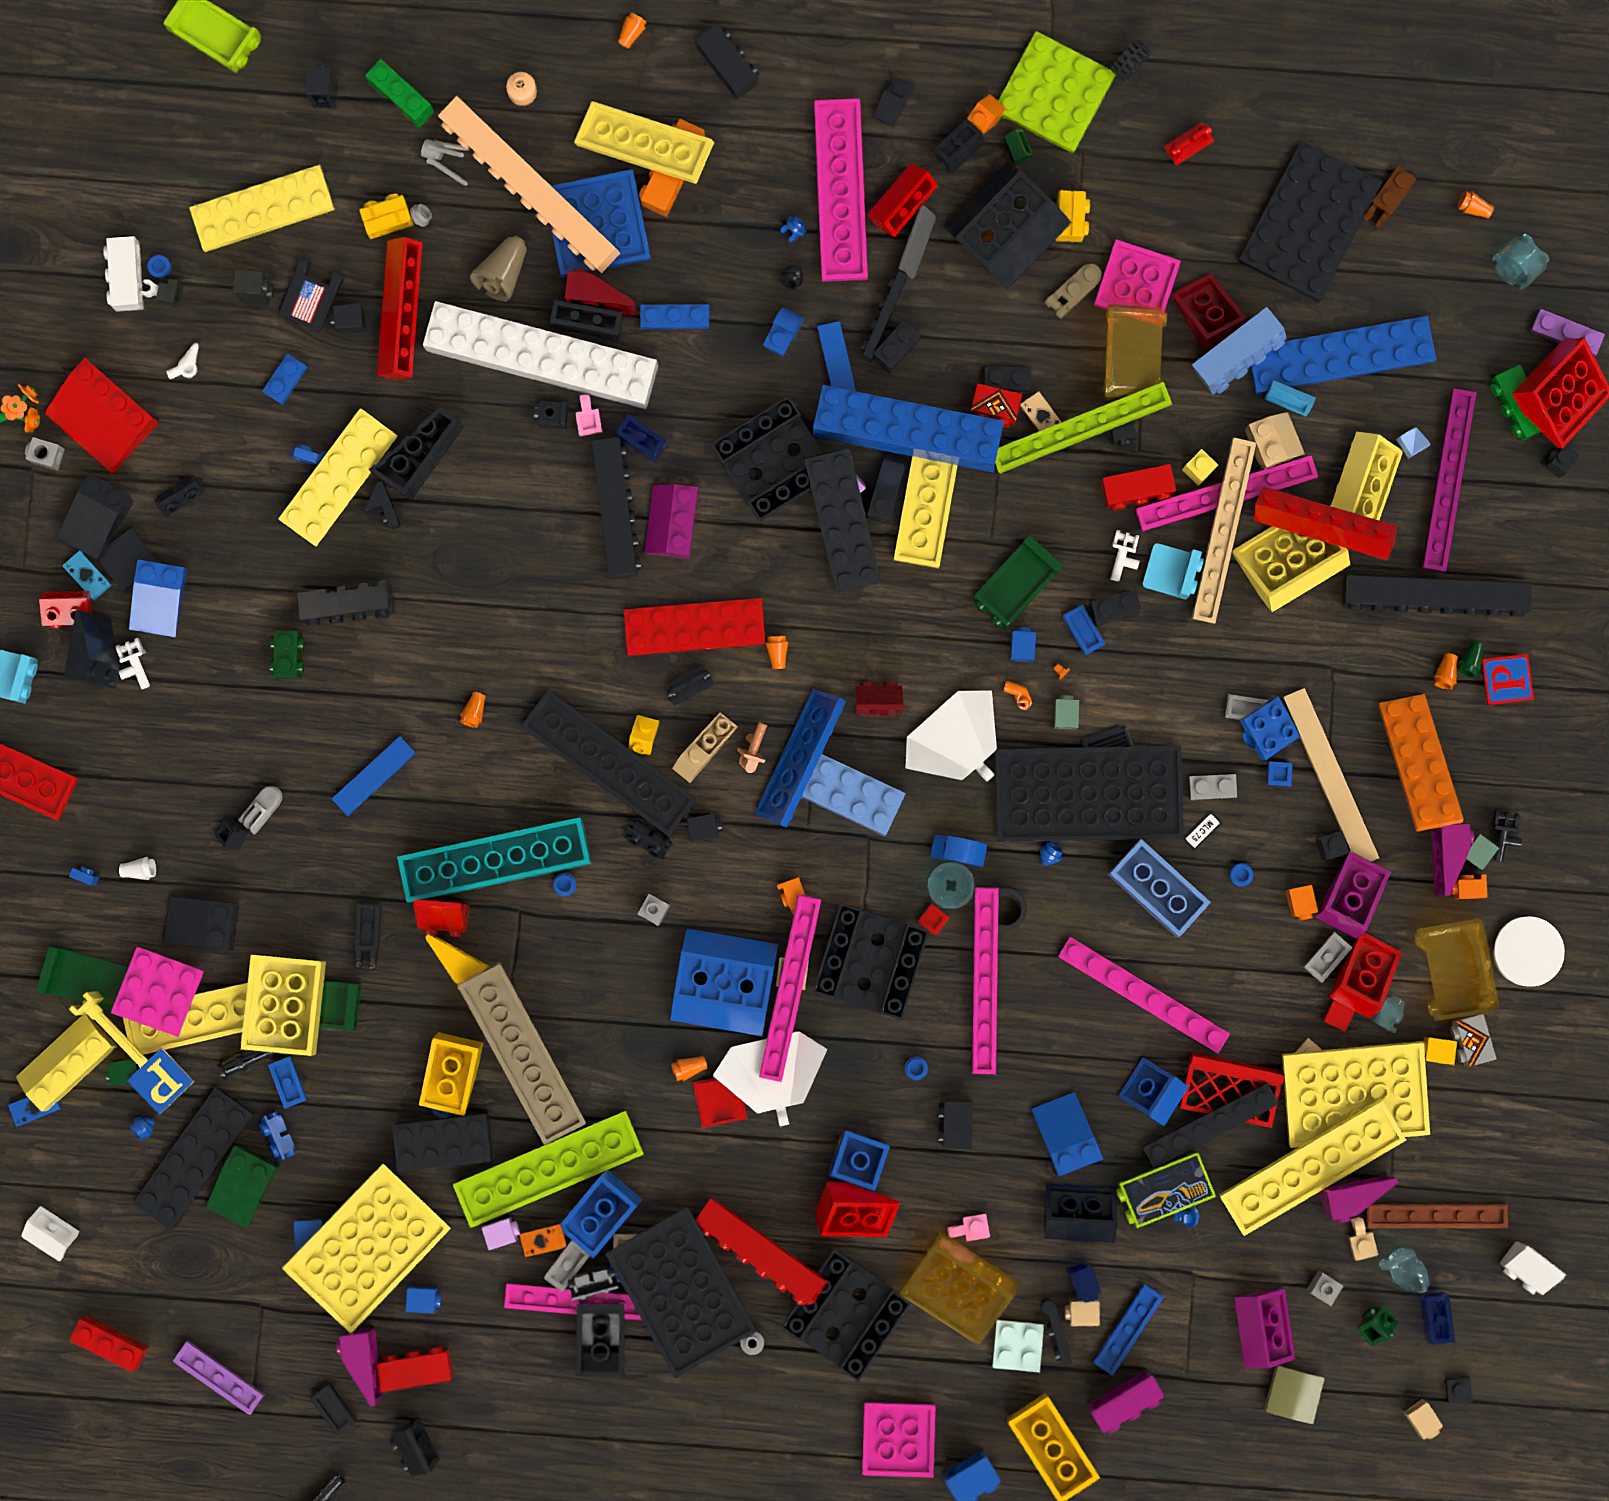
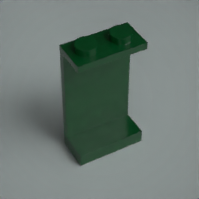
M49 946L36 992L52 994L82 1003L86 999L83 996L86 992L98 991L104 997L98 1005L103 1009L112 1011L129 967Z

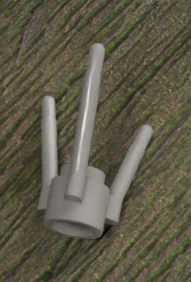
M426 139L422 146L421 156L427 158L428 164L434 165L466 186L468 184L467 181L436 161L437 159L441 160L444 153L463 157V153L451 149H466L462 145Z

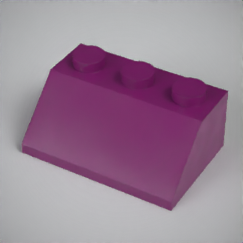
M677 484L653 485L645 554L690 559L699 494L698 487Z
M1285 1289L1253 1292L1234 1297L1245 1368H1270L1294 1360L1295 1354Z
M1146 1369L1091 1402L1087 1407L1102 1432L1111 1434L1121 1427L1120 1424L1127 1419L1133 1421L1141 1415L1140 1411L1145 1408L1152 1409L1161 1403L1160 1399L1164 1398V1395L1152 1374Z

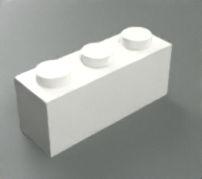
M134 236L107 238V246H104V256L108 260V268L105 269L106 281L110 285V291H107L108 304L116 311L144 309L143 295L141 294L142 276L139 241Z

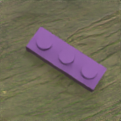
M1543 309L1538 311L1530 331L1557 343L1565 339L1584 337L1594 357L1597 355L1605 335Z

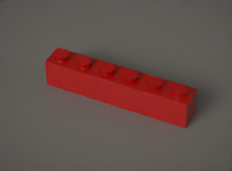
M406 237L387 241L377 376L393 380L411 378L413 369L422 242Z
M1263 487L1255 505L1254 521L1385 560H1388L1395 544L1397 525Z
M710 1199L696 1219L704 1235L716 1237L719 1246L727 1251L731 1248L737 1253L735 1256L744 1264L750 1262L756 1267L754 1269L756 1273L764 1278L767 1276L772 1278L775 1287L783 1292L787 1289L793 1294L792 1299L802 1306L805 1303L812 1305L828 1282L716 1199Z

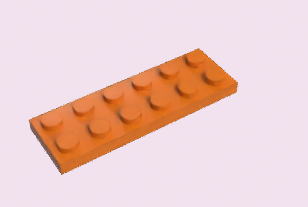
M1425 694L1379 703V711L1416 832L1462 823V812Z

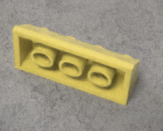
M1356 432L1331 507L1380 520L1403 451L1379 434Z
M85 1014L75 1021L16 1078L26 1096L41 1112L48 1111L106 1058L117 1045L94 1020Z

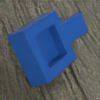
M298 445V448L294 447L290 450L288 458L318 465L328 451L317 454L311 452L312 448Z

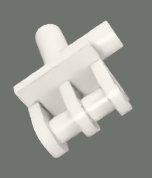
M1116 530L1112 547L1119 550L1111 580L1119 582L1123 566L1137 570L1139 561L1127 558L1126 555L1128 551L1136 552L1139 535L1133 537L1129 535L1130 533L1122 534L1120 530ZM1122 540L1123 545L1117 544V541ZM1127 542L1133 543V546L1128 547Z
M135 638L134 642L131 643L127 641L123 646L117 645L116 650L120 657V662L129 660L132 665L119 671L121 679L136 675L141 689L149 687L150 684L138 656L146 653L139 638ZM137 648L139 652L134 653L133 649ZM128 651L129 656L125 657L124 653Z

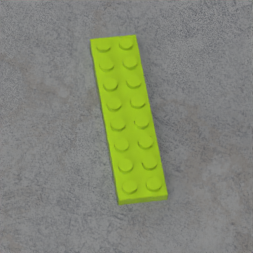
M624 1111L453 1184V1187L469 1226L472 1228L639 1157L644 1152L627 1111Z

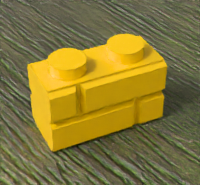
M1060 190L1057 194V206L1072 223L1056 241L1082 242L1084 235L1088 236L1089 222L1085 221V213H1089L1090 199H1086V192Z
M392 194L387 196L385 201L379 203L377 201H370L364 204V208L359 209L370 239L414 225L403 195Z

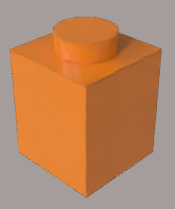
M989 94L977 103L967 119L982 133H986L997 124L1007 109Z
M1312 885L1285 890L1291 918L1298 917L1299 921L1313 918L1312 913L1318 912Z

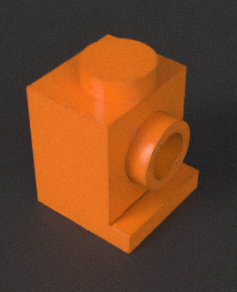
M1461 875L1460 880H1456L1451 894H1454V899L1487 898L1486 875H1476V879L1474 875Z
M799 877L777 885L778 890H784V893L780 894L784 907H790L792 915L795 913L798 894L805 895Z

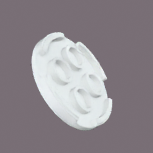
M1520 917L1509 921L1499 930L1494 943L1493 958L1497 969L1507 980L1521 986H1538L1550 981L1559 972L1564 960V944L1558 931L1547 921L1537 917Z

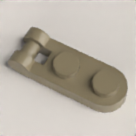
M1086 264L1045 301V304L1049 308L1052 307L1057 312L1058 318L1062 319L1099 284L1102 277L1101 270L1094 264ZM1061 297L1067 302L1064 306L1058 301Z

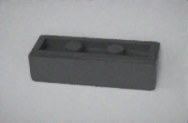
M923 205L920 206L898 267V271L907 274V278L910 279L915 278L936 220V216Z

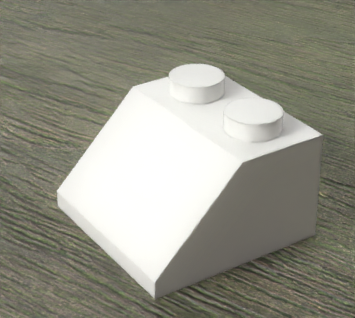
M1517 1241L1499 1263L1505 1268L1503 1272L1513 1280L1519 1278L1524 1282L1522 1287L1533 1295L1535 1292L1544 1295L1565 1277L1563 1272L1529 1246Z

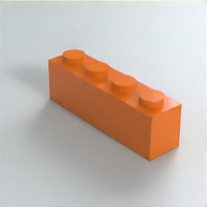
M679 119L677 125H672V127L705 137L703 129L682 119ZM651 170L649 173L651 179L648 185L642 187L639 194L643 207L667 217L684 180Z

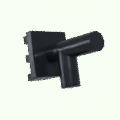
M1495 810L1491 826L1499 829L1497 847L1499 849L1495 853L1494 860L1504 861L1506 845L1521 847L1522 838L1508 836L1509 831L1519 832V813L1510 815L1509 812L1503 814Z

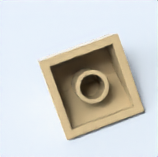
M1288 412L1249 424L1245 429L1249 441L1256 442L1254 454L1261 471L1305 455Z

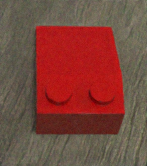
M414 899L418 929H424V934L438 935V930L447 931V936L461 937V932L467 933L470 905Z
M1363 933L1354 941L1352 949L1349 951L1334 981L1329 997L1370 1019L1382 1009L1402 952L1367 933Z
M827 1182L814 1216L821 1236L887 1237L900 1203L898 1200L852 1183Z

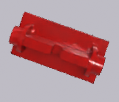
M1201 122L1164 146V148L1177 166L1214 142L1210 135L1212 130L1208 125L1204 126Z

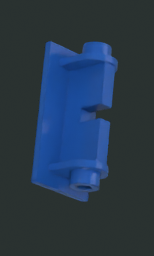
M276 1111L268 1115L269 1120L266 1116L261 1118L259 1128L262 1135L268 1137L271 1144L269 1145V1151L272 1157L277 1158L278 1162L285 1159L284 1154L287 1158L295 1155L294 1149L296 1148L289 1134L283 1137L280 1136L279 1133L286 1131L287 1128L282 1116L278 1115Z

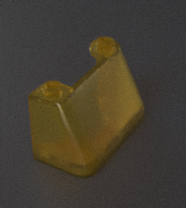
M1108 304L1106 307L1108 324H1106L1104 375L1106 382H1104L1102 399L1119 400L1161 383L1162 327L1167 325V313H1163V308Z
M1481 918L1417 929L1415 941L1417 947H1421L1423 951H1426L1435 997L1432 998V1002H1429L1428 1006L1430 1015L1434 1016V1021L1486 1014L1499 1009L1495 978L1485 928Z

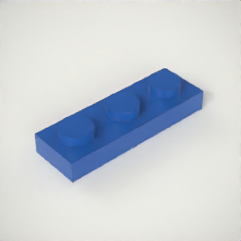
M709 304L640 305L641 329H709Z

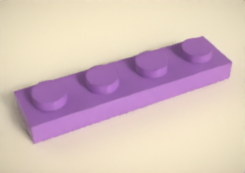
M190 1341L184 1344L173 1360L174 1363L248 1415L252 1414L265 1395Z

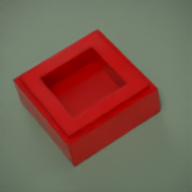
M931 903L917 922L936 936L950 917Z
M1332 1000L1323 1022L1345 1032L1355 1011Z

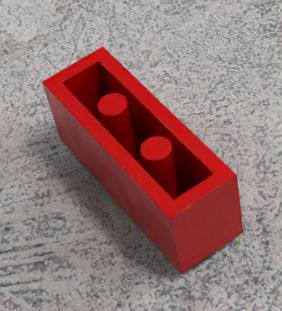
M911 163L867 215L878 229L895 237L937 188L938 184L928 171Z
M1170 464L1105 477L1100 482L1106 509L1112 507L1113 511L1124 509L1126 504L1135 503V506L1145 505L1149 503L1148 500L1157 498L1158 501L1167 500L1176 492Z
M89 1316L79 1320L69 1340L131 1372L139 1369L149 1349V1346Z
M442 1346L429 1348V1352L420 1354L419 1350L406 1352V1356L397 1358L396 1354L383 1356L382 1361L376 1364L381 1392L452 1380L454 1375L450 1350H443Z

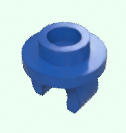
M788 217L786 220L788 225H784L780 230L781 233L787 232L788 229L792 231V236L788 239L790 242L798 239L799 235L803 236L806 233L805 224L798 217Z
M1191 1206L1174 1213V1221L1182 1220V1223L1187 1227H1194L1198 1224L1199 1212L1195 1206Z

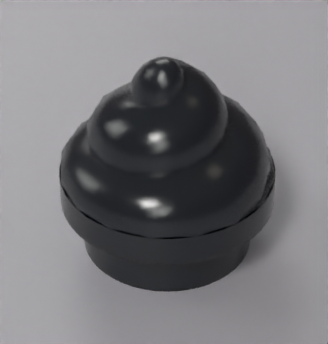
M796 265L786 267L782 272V283L790 289H796L801 286L804 281L802 268Z

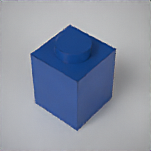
M1019 627L1017 631L1011 633L1010 661H1034L1036 632H1031V628Z
M409 1286L407 1288L406 1312L435 1313L437 1307H441L442 1293H438V1287Z

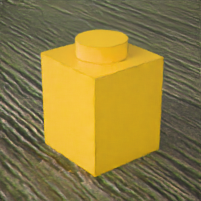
M1424 1037L1422 1042L1424 1043L1425 1061L1454 1065L1456 1041Z

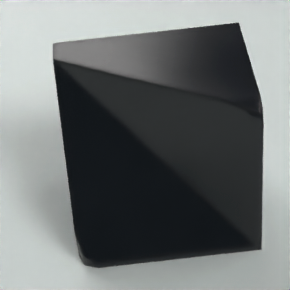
M224 817L215 836L225 850H238L249 832L243 823L238 821L237 817Z

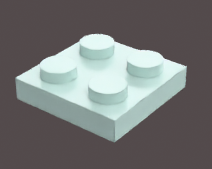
M996 1319L992 1367L1040 1372L1044 1324Z

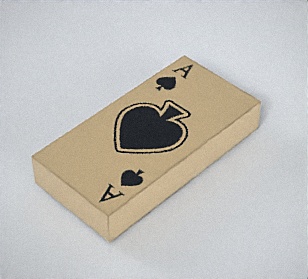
M1037 392L1020 404V407L1038 432L1062 423L1040 392Z

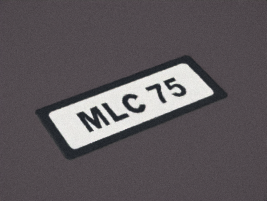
M1210 811L1183 840L1195 851L1223 822Z

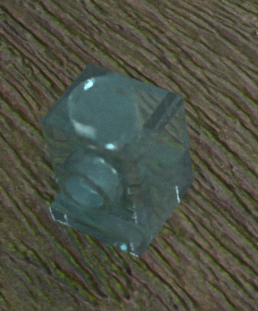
M1393 995L1391 998L1386 997L1382 1009L1372 1016L1370 1021L1390 1033H1395L1397 1029L1393 1026L1394 1024L1398 1025L1404 1016L1402 1010L1405 1007L1403 1006L1405 1002Z

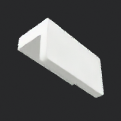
M40 1206L26 1222L22 1237L56 1260L61 1261L66 1249L76 1239L79 1231Z

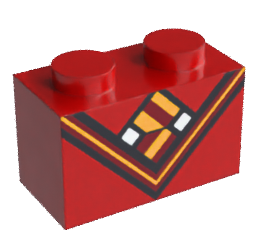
M977 383L970 414L1004 421L1003 427L1014 426L1022 394Z

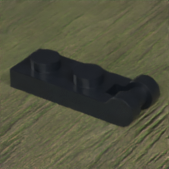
M1045 1298L1041 1301L1040 1307L1049 1318L1050 1324H1046L1049 1337H1054L1056 1347H1053L1056 1361L1061 1360L1063 1366L1073 1364L1056 1305L1051 1299Z

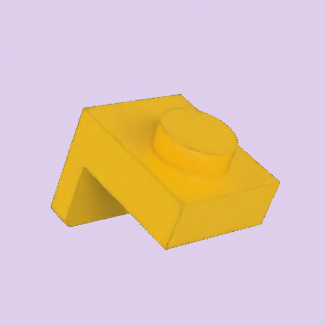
M637 715L630 735L628 749L638 754L651 755L659 721Z

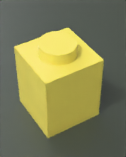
M1201 449L1182 470L1199 486L1215 470L1218 464Z

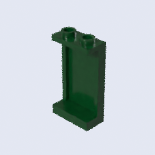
M1029 535L982 588L973 595L972 599L975 601L973 604L982 613L984 611L992 616L990 620L998 628L1003 626L1007 629L1058 574L1063 565Z
M324 981L319 1028L357 1031L361 984Z

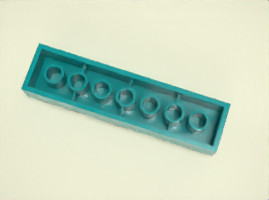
M580 817L397 857L407 903H414V899L428 900L592 864L583 819Z

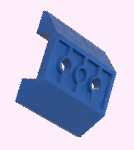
M687 929L673 997L671 1020L762 1036L778 944ZM699 971L707 974L708 980L704 985H698L694 981V976ZM748 979L753 982L754 988L752 992L744 993L741 991L740 984L743 980Z

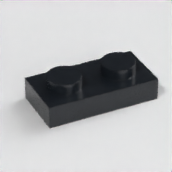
M985 366L984 385L1007 391L1030 392L1031 368Z

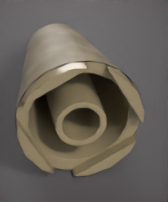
M517 236L508 237L472 271L470 275L472 283L479 290L481 287L486 289V295L495 300L506 302L510 299L527 251L525 242Z

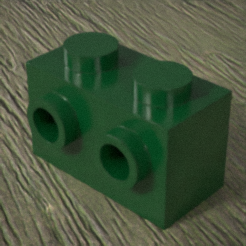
M274 631V636H271L270 648L274 650V659L270 660V673H273V677L278 680H301V674L304 673L305 669L304 660H302L305 638L298 631Z

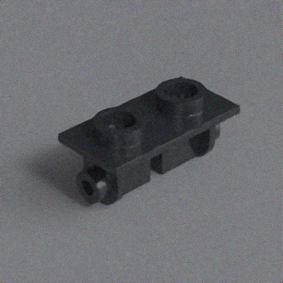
M193 475L190 477L186 476L175 484L178 491L174 492L170 487L160 495H157V499L154 500L156 506L166 517L177 512L181 507L204 493V490Z
M703 664L665 684L664 688L675 706L715 684Z
M632 820L629 827L626 828L624 838L631 845L640 846L647 850L649 855L664 860L667 851L673 844L670 838L658 831H655L651 837L648 835L652 829L651 827L639 820L637 822Z
M605 1267L592 1271L594 1279L591 1280L589 1279L588 1272L572 1276V1279L568 1280L572 1300L586 1299L594 1294L608 1293L613 1289H617L618 1284L614 1269Z

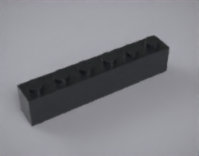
M619 437L592 441L609 577L611 580L637 577V570H641L640 556H635L634 549L639 546L637 533H632V525H636L634 511L629 510V502H633L631 488L627 489L626 480L630 479L629 468L624 466L623 457H627L625 443L621 444Z

